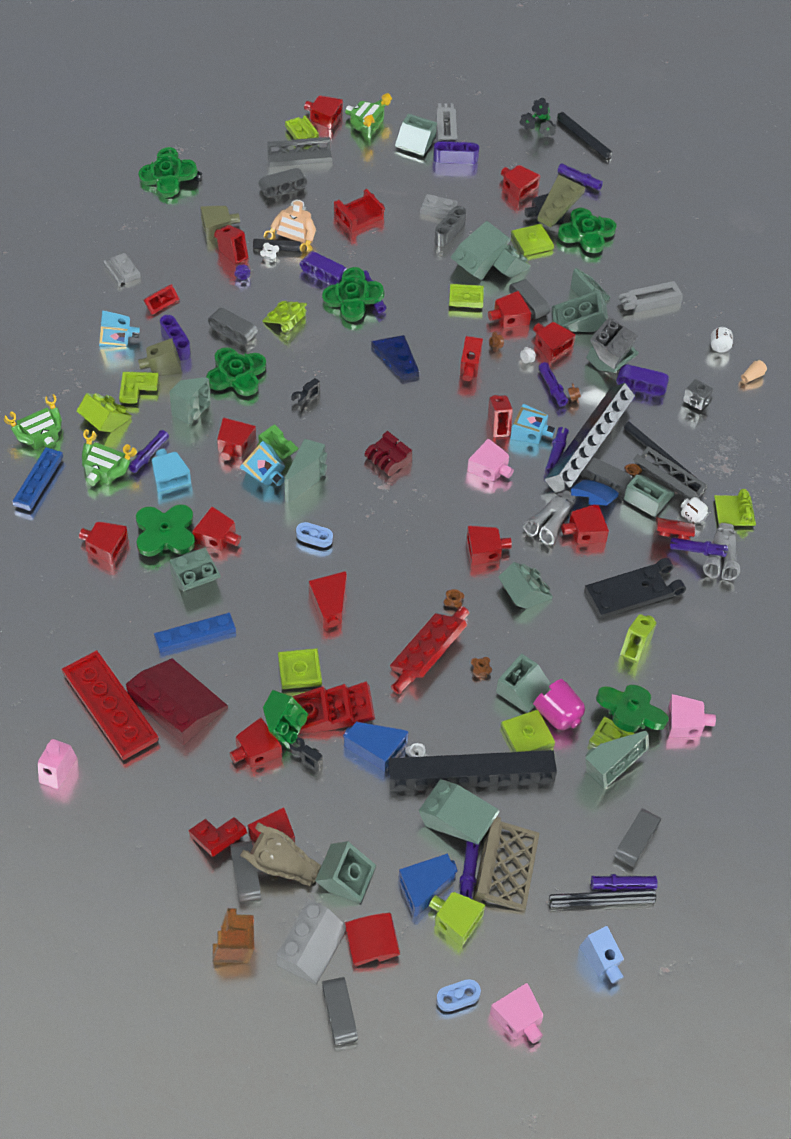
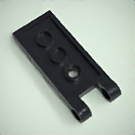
M662 558L656 564L585 585L584 590L599 618L603 619L670 597L680 596L686 591V587L680 579L671 582L668 586L666 585L661 574L664 575L671 572L674 566L669 558Z

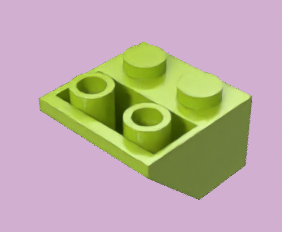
M86 393L77 409V412L99 431L105 432L114 431L132 417L127 412V408L117 404L113 397L109 395L102 396L98 393Z

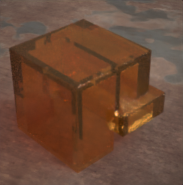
M227 908L221 924V931L217 932V943L212 945L213 962H249L254 951V915H237L236 908Z

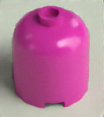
M561 678L549 686L551 689L545 695L541 693L533 705L557 730H567L571 727L575 729L583 722L581 718L585 712V705L570 685Z

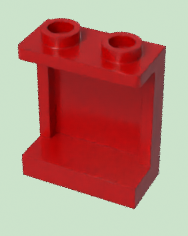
M368 189L364 190L363 197L345 205L340 200L334 202V215L351 233L384 219L385 207L383 203L379 202Z

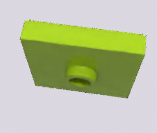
M542 224L511 231L512 238L524 256L554 249V244Z
M318 648L278 652L282 689L322 686Z
M538 710L501 722V727L514 752L541 751L555 746V740Z

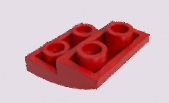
M656 517L655 531L660 532L659 535L670 537L671 534H676L678 539L689 540L690 537L695 536L694 523Z
M391 913L375 914L345 922L354 965L359 966L376 959L381 962L401 955Z

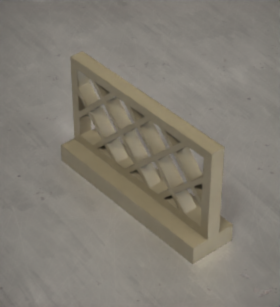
M496 817L485 835L473 900L480 903L482 900L524 912L526 910L540 833L501 822V817ZM502 829L510 831L513 838L506 841L501 835ZM528 836L533 838L532 844L526 847L520 839L521 837ZM515 840L522 849L516 853L508 845ZM502 847L510 855L503 860L497 853L498 849ZM522 853H525L529 859V863L522 866L517 858ZM511 859L518 867L513 872H510L505 865ZM498 866H501L506 874L500 879L493 872ZM519 872L526 879L521 885L513 877V875ZM509 878L515 888L507 892L501 882ZM497 885L503 895L499 897L489 895L490 888ZM517 891L522 898L521 904L513 902L509 895Z

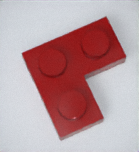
M235 817L218 828H215L207 819H204L188 830L190 836L212 857L248 833L246 827Z

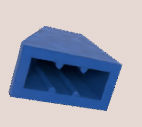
M356 722L352 727H348L343 735L344 747L385 772L388 768V758H396L408 743L409 732L402 729Z
M448 853L399 869L398 880L414 917L418 916L429 906L435 895H441L455 881L457 866L454 860H450Z

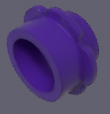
M239 265L236 267L234 275L240 280H246L251 275V270L247 265Z

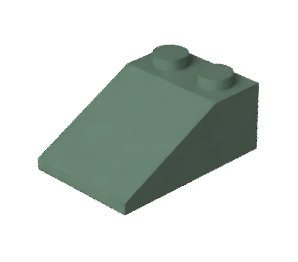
M486 221L460 243L450 258L473 276L482 280L511 239Z
M600 290L552 306L553 322L571 332H595L608 319L606 302Z
M308 439L303 440L284 479L285 503L293 501L319 482L322 475H325L327 471L325 444Z
M646 731L602 743L596 748H591L585 757L587 773L605 789L649 749L648 733Z
M440 779L419 809V813L426 827L479 844L499 814V810L461 786Z

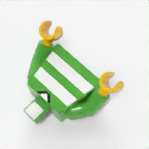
M389 93L384 94L381 97L382 99L376 103L360 101L356 107L348 105L345 114L351 116L350 124L357 131L361 130L371 135L384 119V106H388L392 100Z
M54 394L52 395L53 402H49L47 396L45 398V403L50 406V410L48 407L16 422V414L14 412H10L13 420H9L6 415L4 416V422L12 426L11 430L19 442L31 445L35 449L44 446L50 449L56 447L55 441L59 439L58 433L61 431L62 419L58 407L56 408L55 406L56 396Z
M86 429L83 436L87 440L82 451V466L85 468V474L87 475L86 482L91 486H95L98 481L108 484L113 479L125 475L131 462L130 457H134L137 454L136 448L132 447L129 452L131 446L126 444L123 447L124 453L96 442L92 444L97 435L93 431L92 436L88 438L89 430Z

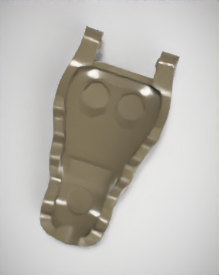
M258 823L255 829L261 832L251 852L243 850L240 856L255 868L267 874L296 880L307 886H311L316 882L315 880L321 865L309 858L289 836L277 829Z

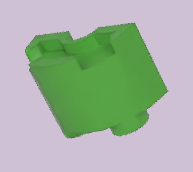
M275 424L258 435L259 443L257 447L262 441L266 442L274 449L282 462L299 449L291 440L285 439L283 432Z

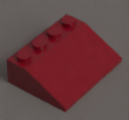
M173 658L141 671L126 683L127 693L134 703L182 745H185L228 708L224 701Z

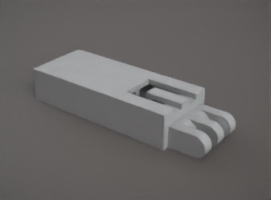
M438 103V109H436L437 142H457L456 109H454L453 103H450V107H447V103H444V107H442L441 103Z
M675 281L630 290L628 293L620 294L618 298L625 310L633 309L637 313L679 304L682 301L683 294Z

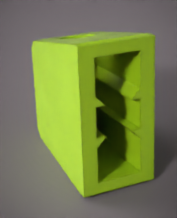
M642 614L637 616L628 629L621 655L637 663L639 662L652 639L657 624L652 616H644ZM635 639H641L637 645L634 643Z
M452 892L446 901L435 895L429 904V907L438 912L435 919L436 926L461 947L484 915L485 910L484 904L456 892Z

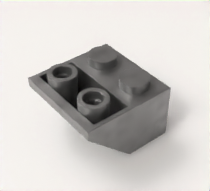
M609 316L590 341L599 359L615 369L633 347L638 335Z

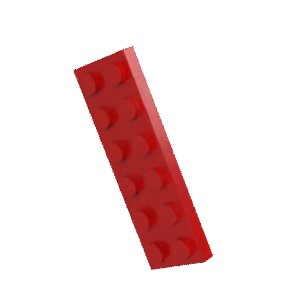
M98 650L62 668L63 675L122 760L159 741V737Z

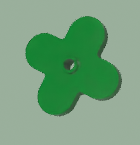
M166 147L158 152L157 160L154 163L143 166L139 170L138 175L144 185L157 184L160 196L170 198L179 192V183L193 179L197 175L198 169L194 161L190 159L180 160L176 149Z
M576 208L571 212V223H565L559 227L558 237L566 243L580 242L585 251L598 253L604 248V238L613 236L617 225L610 218L593 216L592 212L586 208Z
M351 267L343 273L342 281L339 284L330 285L324 289L322 298L329 307H341L342 316L346 321L355 322L363 317L365 305L380 302L384 298L385 292L381 283L377 281L367 282L364 271L361 268Z
M228 347L216 351L214 357L217 367L210 370L206 375L209 379V387L213 390L233 387L238 394L243 396L255 394L259 388L256 375L266 370V358L259 353L238 354L236 350Z
M182 504L171 507L165 513L155 507L141 508L136 514L137 526L144 531L138 536L136 541L139 553L144 556H155L162 552V550L168 549L177 554L190 552L195 546L194 535L187 530L193 522L192 509Z
M628 685L624 692L604 686L599 688L596 701L602 707L609 709V715H613V723L623 731L636 732L640 727L642 730L646 726L654 730H662L668 723V715L660 708L650 704L651 694L641 686Z

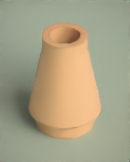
M761 360L753 361L741 375L742 381L749 383L765 375L767 371L766 365Z

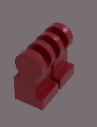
M388 430L382 434V438L379 441L370 445L364 454L368 460H372V463L378 465V468L384 470L388 476H392L398 469H402L412 462V450L403 442H399V439Z

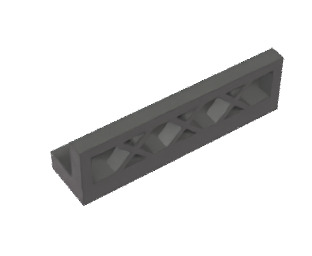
M330 137L267 142L270 167L332 162ZM327 143V147L320 148L318 145ZM306 144L311 145L309 149L303 148ZM289 146H295V147H296V148H294L293 150H288V149H287ZM271 147L280 148L278 151L271 152Z
M649 446L641 456L637 454L633 459L634 463L686 499L699 498L707 488V484ZM651 453L655 456L656 462L651 463L645 458ZM668 464L671 472H664L659 468V465ZM683 474L685 482L678 481L674 478V475ZM697 483L701 487L696 493L689 488L688 484Z

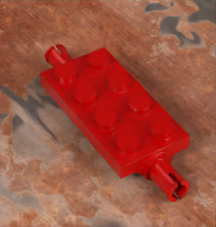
M460 606L452 616L435 613L390 664L392 671L400 674V677L391 685V689L396 694H402L409 683H413L417 677L423 678L467 626L465 618L470 614L467 608Z

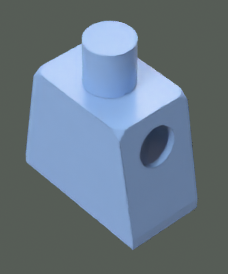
M605 926L588 935L579 948L596 975L601 976L606 973L612 984L621 980L624 976L618 965L624 959L609 928Z

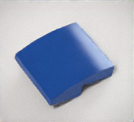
M582 480L571 488V496L589 497V504L607 506L619 496V493L611 487L591 480Z

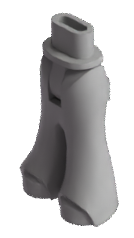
M567 490L558 493L540 512L529 518L523 524V528L531 536L537 535L540 531L539 538H541L542 542L554 544L559 528L571 511L576 496H571V492Z
M720 523L712 543L728 546V551H724L727 553V556L724 557L721 578L723 580H734L740 574V565L736 559V532L732 524ZM710 555L705 560L703 571L708 577L717 578L719 576L721 556Z

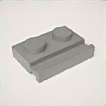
M427 194L420 208V214L443 219L453 207L457 206L458 201Z
M126 253L112 257L109 261H103L104 267L118 286L123 282L126 284L140 278V272Z

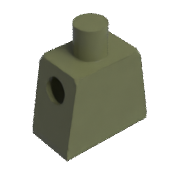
M227 206L200 207L201 220L207 240L215 238L214 233L216 230L222 229L227 225L240 223L239 213L229 214Z
M172 338L147 347V357L138 359L141 370L151 368L152 373H158L159 376L182 373L180 358Z

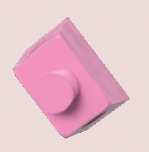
M487 439L468 459L467 471L489 481H495L500 475L509 479L514 469L508 466L509 454L490 439Z
M671 695L668 705V738L699 737L702 735L704 726H715L716 715L705 714L702 701Z
M55 739L50 740L38 760L39 783L59 790L77 759L75 752L69 744Z
M528 983L491 1005V1016L514 1039H518L526 1034L533 1044L543 1037V1034L537 1027L542 1023L543 1013Z

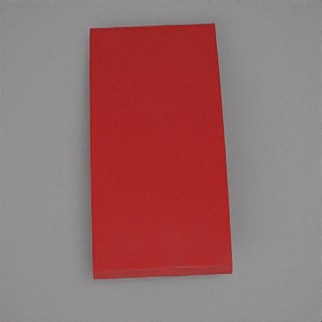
M367 681L350 687L342 684L327 690L322 686L292 696L309 714L306 723L298 734L335 730L353 726L356 722L364 723L375 720L370 686Z

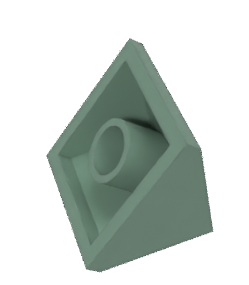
M577 268L573 270L571 289L579 297L600 290L605 301L611 298L591 276Z

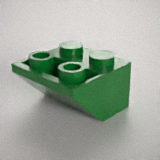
M272 690L263 706L269 732L286 749L290 750L289 746L295 743L297 735L306 723L309 714L292 696Z

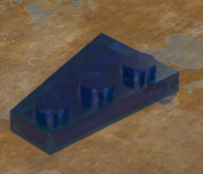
M405 335L371 341V346L374 350L377 349L380 352V356L391 364L390 367L402 380L419 376L420 371Z

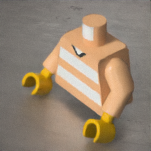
M294 201L293 206L282 210L275 217L270 226L271 230L264 233V238H267L268 234L271 233L270 239L274 240L276 237L275 231H277L278 235L303 243L300 245V251L304 252L307 246L306 252L309 253L312 251L310 243L313 242L316 228L311 219L310 212L302 210L303 203Z

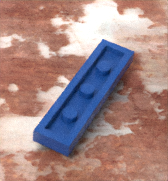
M45 447L12 501L13 506L31 511L63 458L62 452Z
M229 612L154 633V638L159 653L235 633L236 627Z

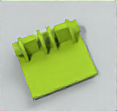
M281 301L277 304L276 308L267 314L262 322L281 324V330L289 332L306 315L304 307L307 303Z
M741 489L738 496L714 495L719 524L756 526L751 496H749V492L746 489Z

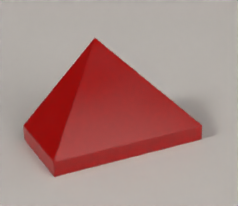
M172 284L150 294L143 301L150 314L153 315L179 300V297Z

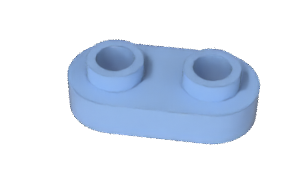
M308 522L301 523L296 528V536L300 541L319 547H327L333 541V534L328 528Z
M467 979L441 988L438 991L436 1002L441 1010L446 1012L454 1011L476 1003L480 997L481 989L476 981ZM470 991L473 995L467 996L465 992ZM449 998L452 1002L445 1003L444 999Z

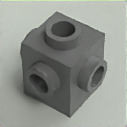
M694 379L686 388L683 401L702 410L705 405L708 406L711 403L713 388Z

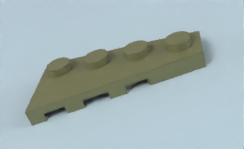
M558 175L538 215L537 221L552 227L585 193L586 188Z

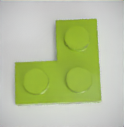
M123 372L119 402L138 403L139 390L157 391L159 374Z

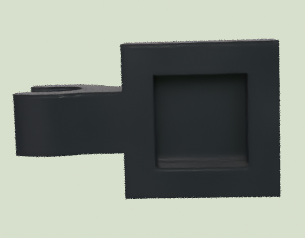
M314 378L303 386V391L292 393L291 400L299 399V406L303 405L305 401L310 402L320 394V381Z
M297 737L296 743L300 747L290 745V752L301 757L302 762L319 771L323 766V755L316 748H311L308 745L305 746L304 740Z

